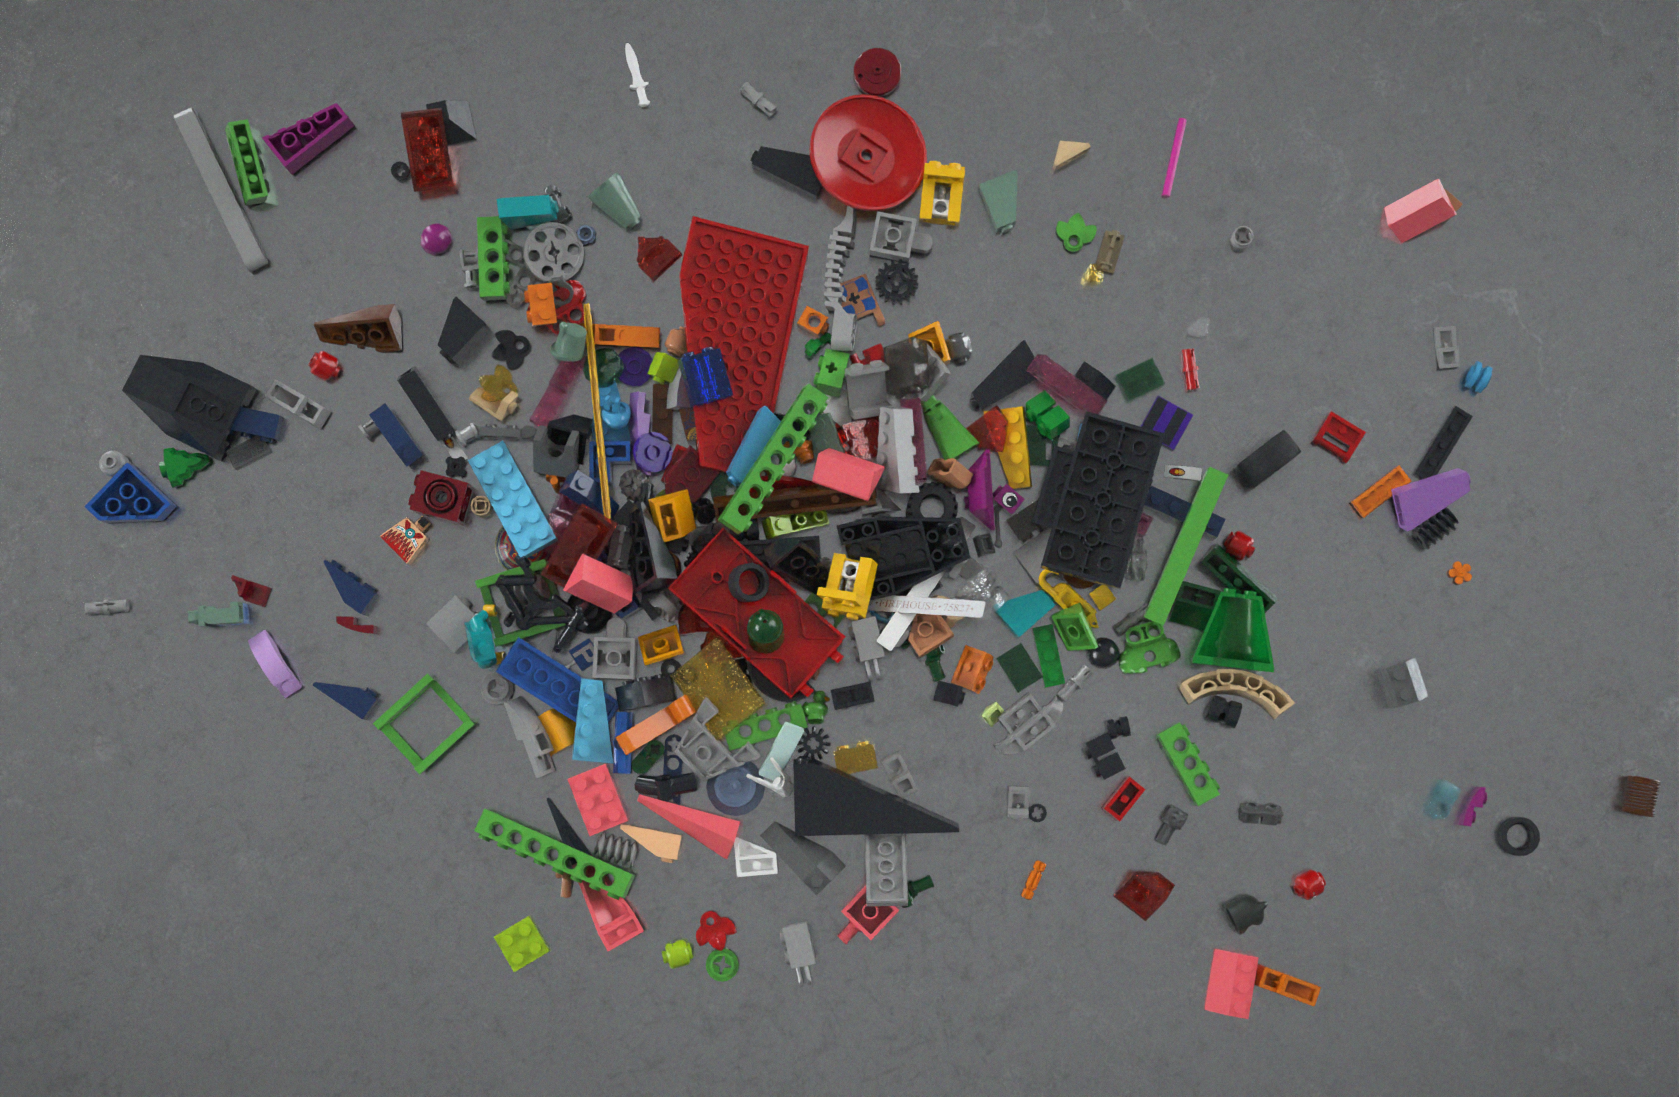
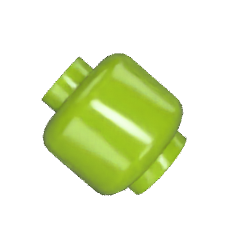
M684 940L666 943L665 951L661 952L664 964L668 963L672 969L687 966L690 963V959H693L690 944Z

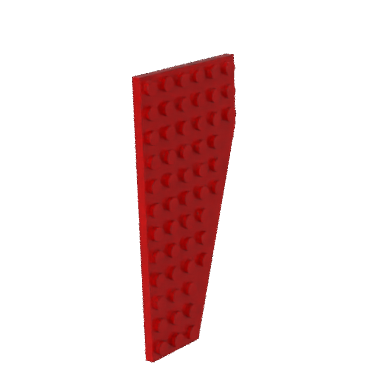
M693 216L691 218L679 280L699 463L701 467L726 472L757 411L761 407L766 406L774 414L809 246Z

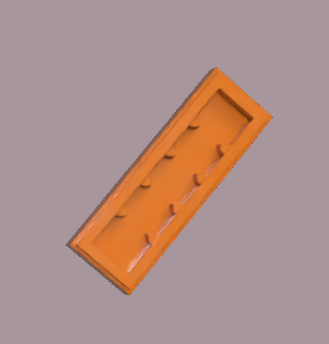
M1399 465L1350 503L1361 517L1364 518L1392 497L1391 489L1409 484L1411 479Z

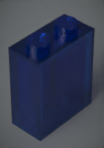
M711 346L701 349L702 353L695 354L694 351L682 354L683 358L678 360L691 408L733 396L720 348L714 349Z

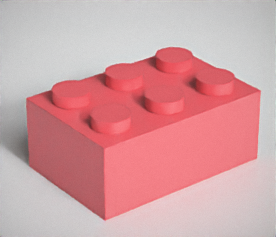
M603 764L567 779L589 836L630 821L608 764Z

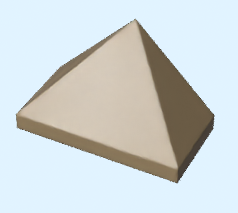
M1060 141L1053 164L1054 171L1089 152L1090 144Z

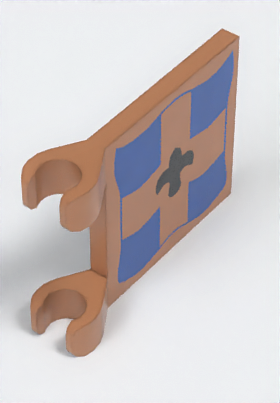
M866 274L840 283L844 288L842 295L846 297V302H842L841 306L847 313L856 314L857 320L873 314L878 326L885 324V318Z

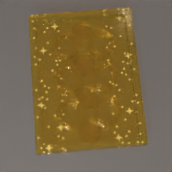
M715 638L670 675L684 695L687 694L696 711H698L706 697L717 707L718 713L705 723L717 741L724 738L765 704L762 697L719 638Z

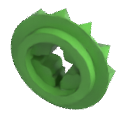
M726 948L722 951L714 950L706 960V970L710 977L716 981L724 982L732 979L739 968L738 958L734 952ZM725 956V963L731 967H725L722 974H720V966L713 963L721 962V959Z

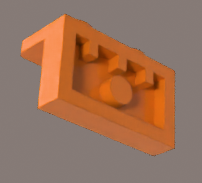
M965 645L951 683L979 694L985 686V678L993 666L994 657L987 652Z

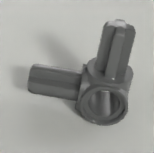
M1170 804L1162 817V822L1165 824L1158 834L1156 841L1162 845H1167L1175 829L1181 830L1189 814Z

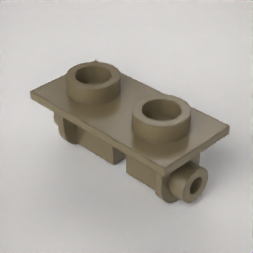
M1105 231L1095 269L1114 274L1125 237L1119 231Z

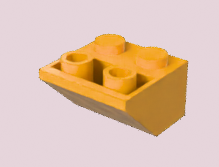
M688 489L648 499L653 521L664 542L684 537L696 529Z

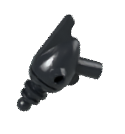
M712 522L692 543V552L688 553L689 557H686L688 560L684 561L685 567L715 537V534L712 532L714 527Z

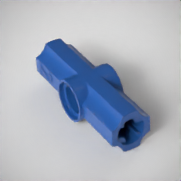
M615 712L613 773L631 774L632 753L625 755L615 738L633 727V712Z

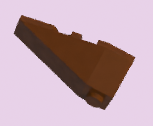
M395 304L376 305L314 323L319 340L340 345L346 343L357 345V348L362 349L364 347H371L379 352L401 351L402 349L401 319Z

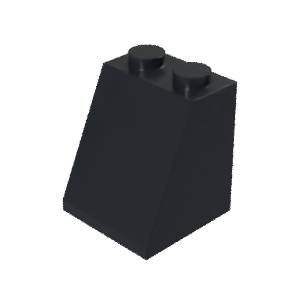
M457 296L452 301L438 346L442 349L439 353L449 363L454 361L459 365L491 329Z

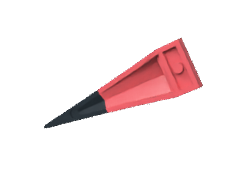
M547 798V803L563 843L591 855L552 801ZM571 858L570 862L574 869L577 861L575 858ZM593 866L588 867L586 870L587 876L591 878L595 875V868ZM606 876L605 884L607 886L612 885V882ZM584 880L582 883H579L598 935L608 952L644 932L636 915L622 897H619V900L608 896V891L602 888L599 892L590 888V883Z

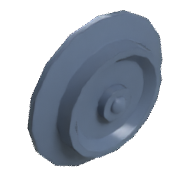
M746 762L744 765L731 768L722 774L707 779L706 789L708 798L717 810L726 815L739 816L748 814L759 805L764 795L765 786L746 777L747 774L764 780L763 776L759 775V769L754 763Z

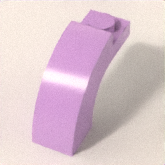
M266 630L248 640L258 664L272 685L276 686L284 698L302 688L299 680L283 660L277 644Z

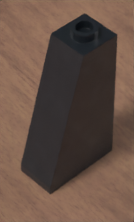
M761 146L759 151L755 150L750 161H752L753 169L817 200L823 189L813 170L810 155Z
M1025 340L1021 341L971 393L972 398L970 402L975 410L979 409L981 413L1044 377L1043 370Z
M414 366L398 376L397 381L436 440L440 441L442 439L444 442L454 436L452 433L455 431L454 426L417 368Z

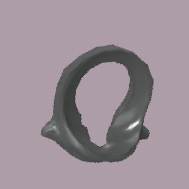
M563 275L554 277L548 282L564 287L570 292L568 299L565 301H558L554 298V303L558 306L571 302L574 295L573 287L563 280Z

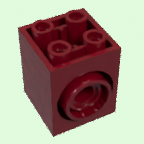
M421 470L414 480L415 492L409 497L408 505L410 510L417 514L463 526L474 487L467 482ZM447 495L446 501L441 503L442 496Z

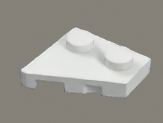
M738 837L735 838L734 848L737 877L778 874L776 852Z

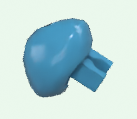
M607 395L604 399V405L601 406L602 421L613 429H623L631 417L630 405L620 402L619 397L616 398L615 402H611L610 395Z

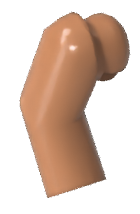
M566 872L563 875L556 873V878H562L560 896L569 898L572 887L570 874Z

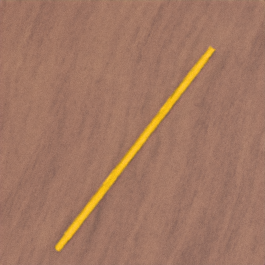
M587 303L584 304V322L587 331L586 342L605 524L611 525V507L590 304Z

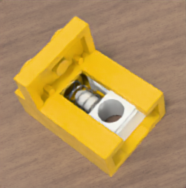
M938 161L925 163L919 222L959 226L965 167H961V164L949 163V165H941V162ZM935 186H936V187H940L939 189H937V190H938V193H937V194H938V197H937V199H934V189H935ZM950 188L949 200H946V190ZM939 204L946 207V210L942 213L935 210V207Z
M834 553L826 588L818 587L817 595L823 599L821 608L827 612V615L832 617L845 615L846 618L851 620L866 618L878 566L873 559L860 557V561L846 558L845 554ZM856 568L855 574L849 576L850 571Z

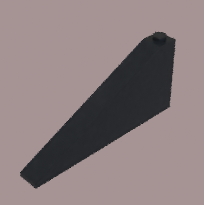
M799 756L793 761L795 836L959 832V824L816 759H810L809 756Z

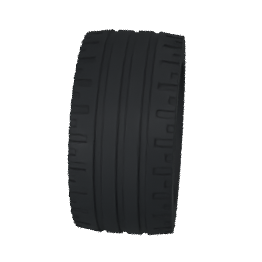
M1282 430L1240 462L1237 467L1249 484L1255 488L1299 455L1301 450L1285 430Z

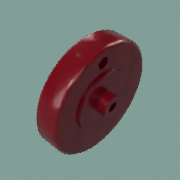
M872 48L866 50L857 58L854 65V80L862 92L867 95L881 97L890 94L898 86L901 79V65L898 58L892 52L883 48Z

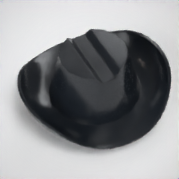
M571 595L567 603L575 609L583 599ZM590 603L584 612V617L590 623L580 632L595 633L602 630L611 619L612 612Z

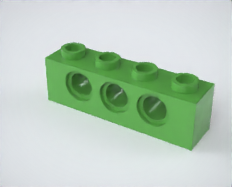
M248 119L228 122L225 132L245 206L264 203L268 193Z
M499 216L477 217L480 298L483 301L506 300L507 294L510 293L509 281H506V274H509V263L505 260V254L509 252L508 242H505L508 226L499 219ZM491 235H498V239L496 242H489V237ZM491 255H499V258L496 262H489V258ZM493 274H499L497 282H490V277Z
M795 701L785 704V709L777 710V707L765 710L766 714L758 716L755 713L745 716L746 720L738 722V719L726 722L727 726L723 727L729 751L741 748L748 741L752 745L777 737L783 726L779 723V717L782 714L790 716L791 724L803 729L808 728L802 705H797ZM762 720L770 721L771 727L768 731L760 729L759 724ZM747 725L751 728L750 736H741L740 729L742 726Z
M1176 723L1156 734L1195 806H1200L1220 795L1218 792L1220 786L1215 778L1211 779L1209 776V766L1205 760L1201 761L1198 754L1200 751L1195 742L1191 743L1188 736L1190 733L1185 724ZM1178 739L1182 740L1185 744L1182 751H1178L1175 748V742ZM1189 757L1195 762L1192 769L1185 767V760ZM1199 775L1205 780L1202 787L1195 785V778Z

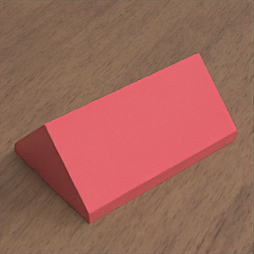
M1439 179L1384 207L1388 226L1402 243L1457 215Z
M828 448L818 453L812 482L869 501L885 466Z
M582 553L563 590L605 610L616 613L632 602L633 584L630 575Z

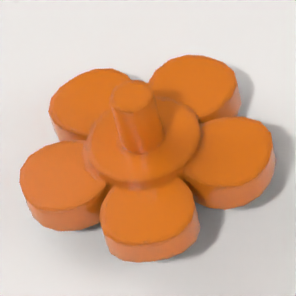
M1459 561L1453 564L1454 569H1450L1448 572L1451 578L1456 577L1454 579L1456 584H1462L1463 580L1469 582L1472 579V575L1468 573L1471 570V566L1469 564L1462 566Z

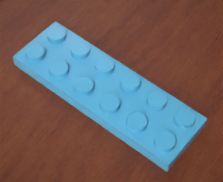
M503 440L468 460L520 557L525 556L528 558L558 541Z

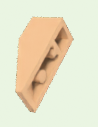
M621 824V830L655 856L661 857V861L673 863V859L678 860L683 835Z

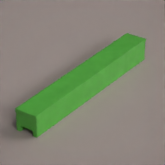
M1212 467L1206 469L1144 613V618L1164 626L1228 474Z

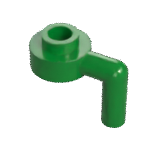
M827 332L819 339L814 340L812 338L804 346L806 348L804 353L810 359L813 358L827 342L831 345L832 335Z

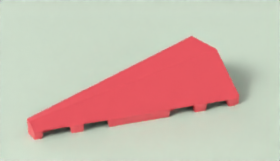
M639 794L638 802L721 857L728 858L735 842L740 821Z

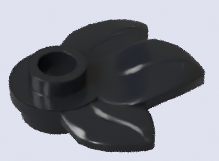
M511 330L496 332L495 336L500 344L494 349L491 356L496 360L506 361L508 369L518 367L522 363L523 355L527 354L530 350L529 340L524 336H516ZM523 343L524 347L517 349V344Z

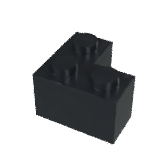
M663 674L650 676L651 680H648L646 676L636 678L635 681L622 682L623 686L615 688L619 712L675 701L672 677L663 678Z

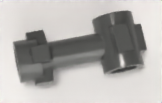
M556 185L547 186L544 189V195H549L554 201H557L559 212L556 213L557 220H554V222L563 223L571 216V212L566 205L562 207L558 198L559 188Z

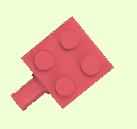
M865 885L841 910L850 923L837 936L846 945L861 931L872 940L897 914L899 909L896 906L866 907Z

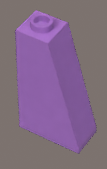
M1456 468L1391 489L1399 527L1410 531L1471 491L1469 474L1462 469Z

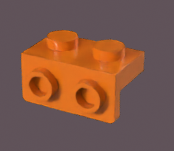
M552 283L527 285V291H524L525 303H529L530 311H526L527 322L532 323V327L557 324Z

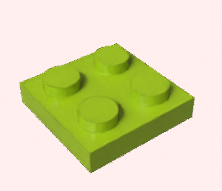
M530 915L494 936L513 972L550 951Z

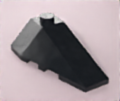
M640 502L629 510L630 536L633 537V548L630 549V555H633L634 567L630 568V575L635 594L666 587L677 579L673 558L644 502Z
M778 538L764 550L769 567L815 595H817L818 587L826 588L829 572L814 550L798 539Z

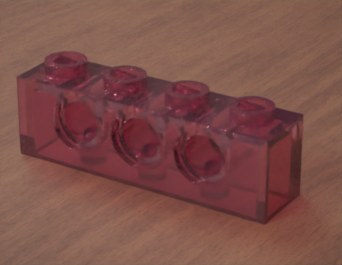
M1037 354L1026 370L1084 414L1088 411L1099 415L1107 403L1106 399L1047 355Z

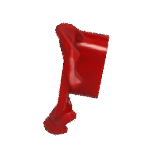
M569 280L566 282L573 287L574 295L571 302L562 305L560 308H555L556 319L566 323L579 324L584 320L585 314L582 301L586 293L579 281ZM555 285L558 290L553 292V296L560 297L562 301L568 299L570 295L569 290ZM573 309L581 311V318L577 321L570 318V312ZM552 324L546 325L553 333L559 334V331H556Z

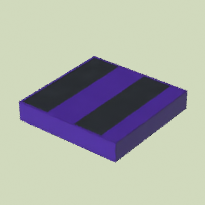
M1157 396L1141 427L1165 433L1162 445L1174 451L1193 414Z

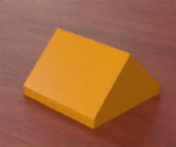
M939 321L908 334L914 354L925 342L937 353L945 365L950 364L951 359Z
M677 625L638 637L643 661L647 667L686 655Z
M554 708L538 716L554 749L549 752L550 756L574 744L576 722Z

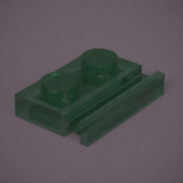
M1153 358L1116 375L1128 402L1165 385Z
M1022 643L996 658L1017 693L1043 677Z

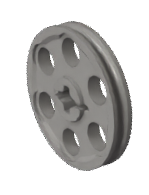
M556 222L542 224L536 227L525 240L523 246L524 263L529 272L543 282L548 283L552 278L560 277L561 275L564 276L563 280L567 281L578 272L583 263V244L577 233L564 224ZM556 229H562L565 232L564 239L559 240L555 237L554 232ZM537 232L543 233L546 237L545 242L538 243L535 240V234ZM574 244L578 247L576 255H571L568 252L569 245ZM551 247L554 248V251H558L556 259L548 254L551 251ZM530 251H536L539 254L538 261L533 262L529 259L528 254ZM563 263H569L572 266L571 273L566 274L561 270ZM549 266L553 271L552 276L545 277L542 274V268Z

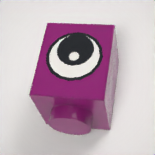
M1007 484L1004 487L999 486L993 493V496H995L993 502L1010 517L1025 500Z

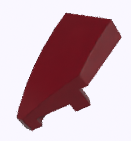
M336 616V623L343 627L361 633L377 635V626L356 625V617Z

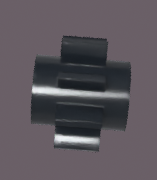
M700 498L696 503L692 504L694 518L697 517V521L700 523H708L716 517L714 504H711V500L708 498Z

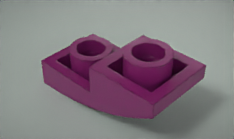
M1476 787L1464 804L1458 825L1471 827L1472 823L1475 822L1476 811H1474V807L1483 808V804H1486V787Z

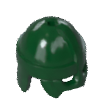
M759 609L749 618L747 634L751 648L759 653H771L783 644V622L775 612Z

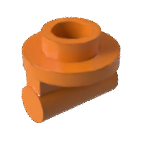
M546 474V480L551 483L554 492L560 493V483L564 482L566 477Z

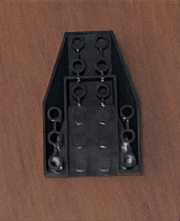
M147 355L139 356L122 389L166 435L219 461L229 445V442L225 440L243 405L248 407L257 390L253 386L202 362Z

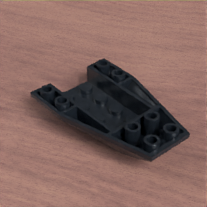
M876 516L836 526L841 546L845 545L848 559L860 561V557L873 559L878 564L870 600L896 595L970 558L961 518ZM856 568L851 570L852 575L855 574Z

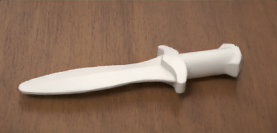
M626 43V59L633 77V85H630L629 88L637 91L638 105L640 107H647L650 101L646 97L644 88L648 86L649 82L643 81L639 72L636 55L631 45Z

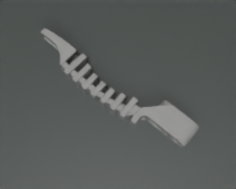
M847 206L844 220L833 229V235L830 234L829 240L831 244H828L830 253H827L826 257L829 263H826L825 267L828 272H825L827 282H825L824 287L827 291H824V297L827 301H825L824 306L828 311H834L831 349L839 351H853L857 328V315L847 313L841 306L842 302H846V297L842 295L844 288L840 283H843V278L839 276V274L844 272L840 265H845L846 263L842 255L849 256L850 253L846 247L854 248L855 246L851 238H855L857 209Z

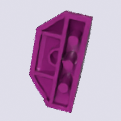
M985 450L968 469L973 476L970 484L965 487L967 488V496H964V508H968V513L989 532H994L990 450Z

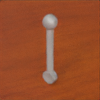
M995 505L993 507L996 525L995 546L1001 547L1003 544L1000 540L999 524L1001 508Z

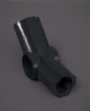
M693 772L677 776L669 774L657 777L639 775L634 784L635 791H638V793L655 795L658 800L662 801L671 800L678 794L697 791V781Z

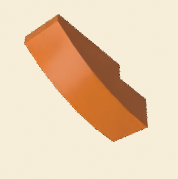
M1260 964L1257 965L1254 985L1315 1007L1321 989L1320 986Z

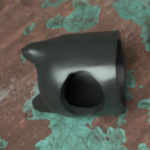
M1245 895L1225 904L1224 907L1234 929L1239 935H1242L1251 925L1262 924L1264 909L1268 906V903L1266 901L1260 902L1254 896Z

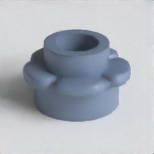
M588 225L579 227L576 233L582 244L592 243L595 240V229Z

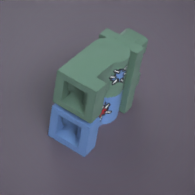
M230 602V608L198 606V610L188 611V623H194L205 628H215V625L249 624L248 604Z

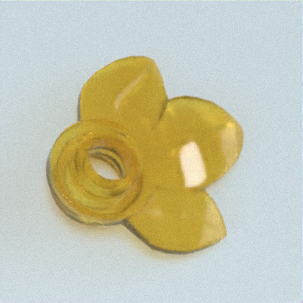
M498 364L496 366L494 375L479 376L480 385L485 390L481 398L486 401L496 402L501 398L504 399L511 391L516 393V385L511 381V373L502 365ZM508 388L510 389V391L508 393L503 392V389Z

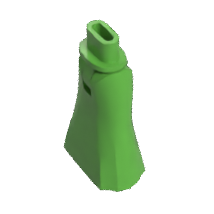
M934 395L927 402H920L924 409L922 412L944 460L950 458L958 460L961 458L962 453L965 455L980 444L940 400L937 401Z

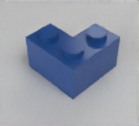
M590 441L589 477L601 485L596 441ZM604 441L608 484H612V464H632V443L630 441Z

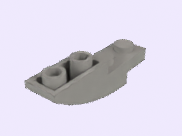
M521 696L504 702L517 741L523 740L535 777L539 778L555 771L549 754L550 751L554 750L552 743L533 709Z

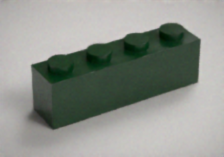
M1218 543L1203 556L1201 563L1230 589H1236V594H1244V591L1257 592L1256 596H1262L1265 613L1275 604L1277 597Z

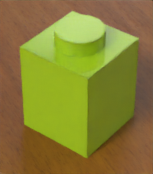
M656 352L647 374L652 376L653 381L664 385V382L672 383L681 361L666 353Z

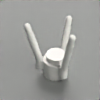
M770 758V761L782 775V778L777 777L773 783H770L750 774L746 775L747 778L773 790L784 798L788 797L793 790V784L790 783L791 777L783 771L774 758Z

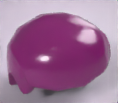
M431 224L423 230L420 241L425 252L437 255L446 252L452 242V238L446 226Z

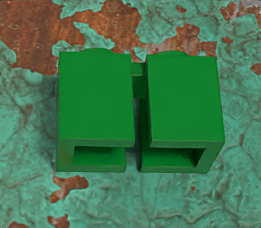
M1043 390L1026 402L1025 415L1029 421H1034L1038 425V430L1042 435H1046L1052 440L1070 427V416L1059 405L1053 407L1056 401L1046 390Z

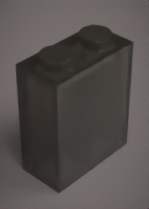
M911 337L884 347V362L889 366V370L885 371L886 394L902 399L906 398L908 394L921 393L923 389L930 387L926 340Z

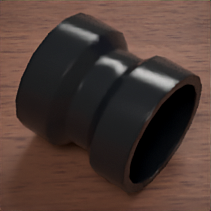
M1127 716L1120 717L1119 720H1106L1111 740L1117 739L1121 735L1124 737L1131 736Z

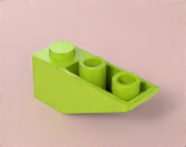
M826 510L770 516L761 521L766 539L781 538L829 525Z

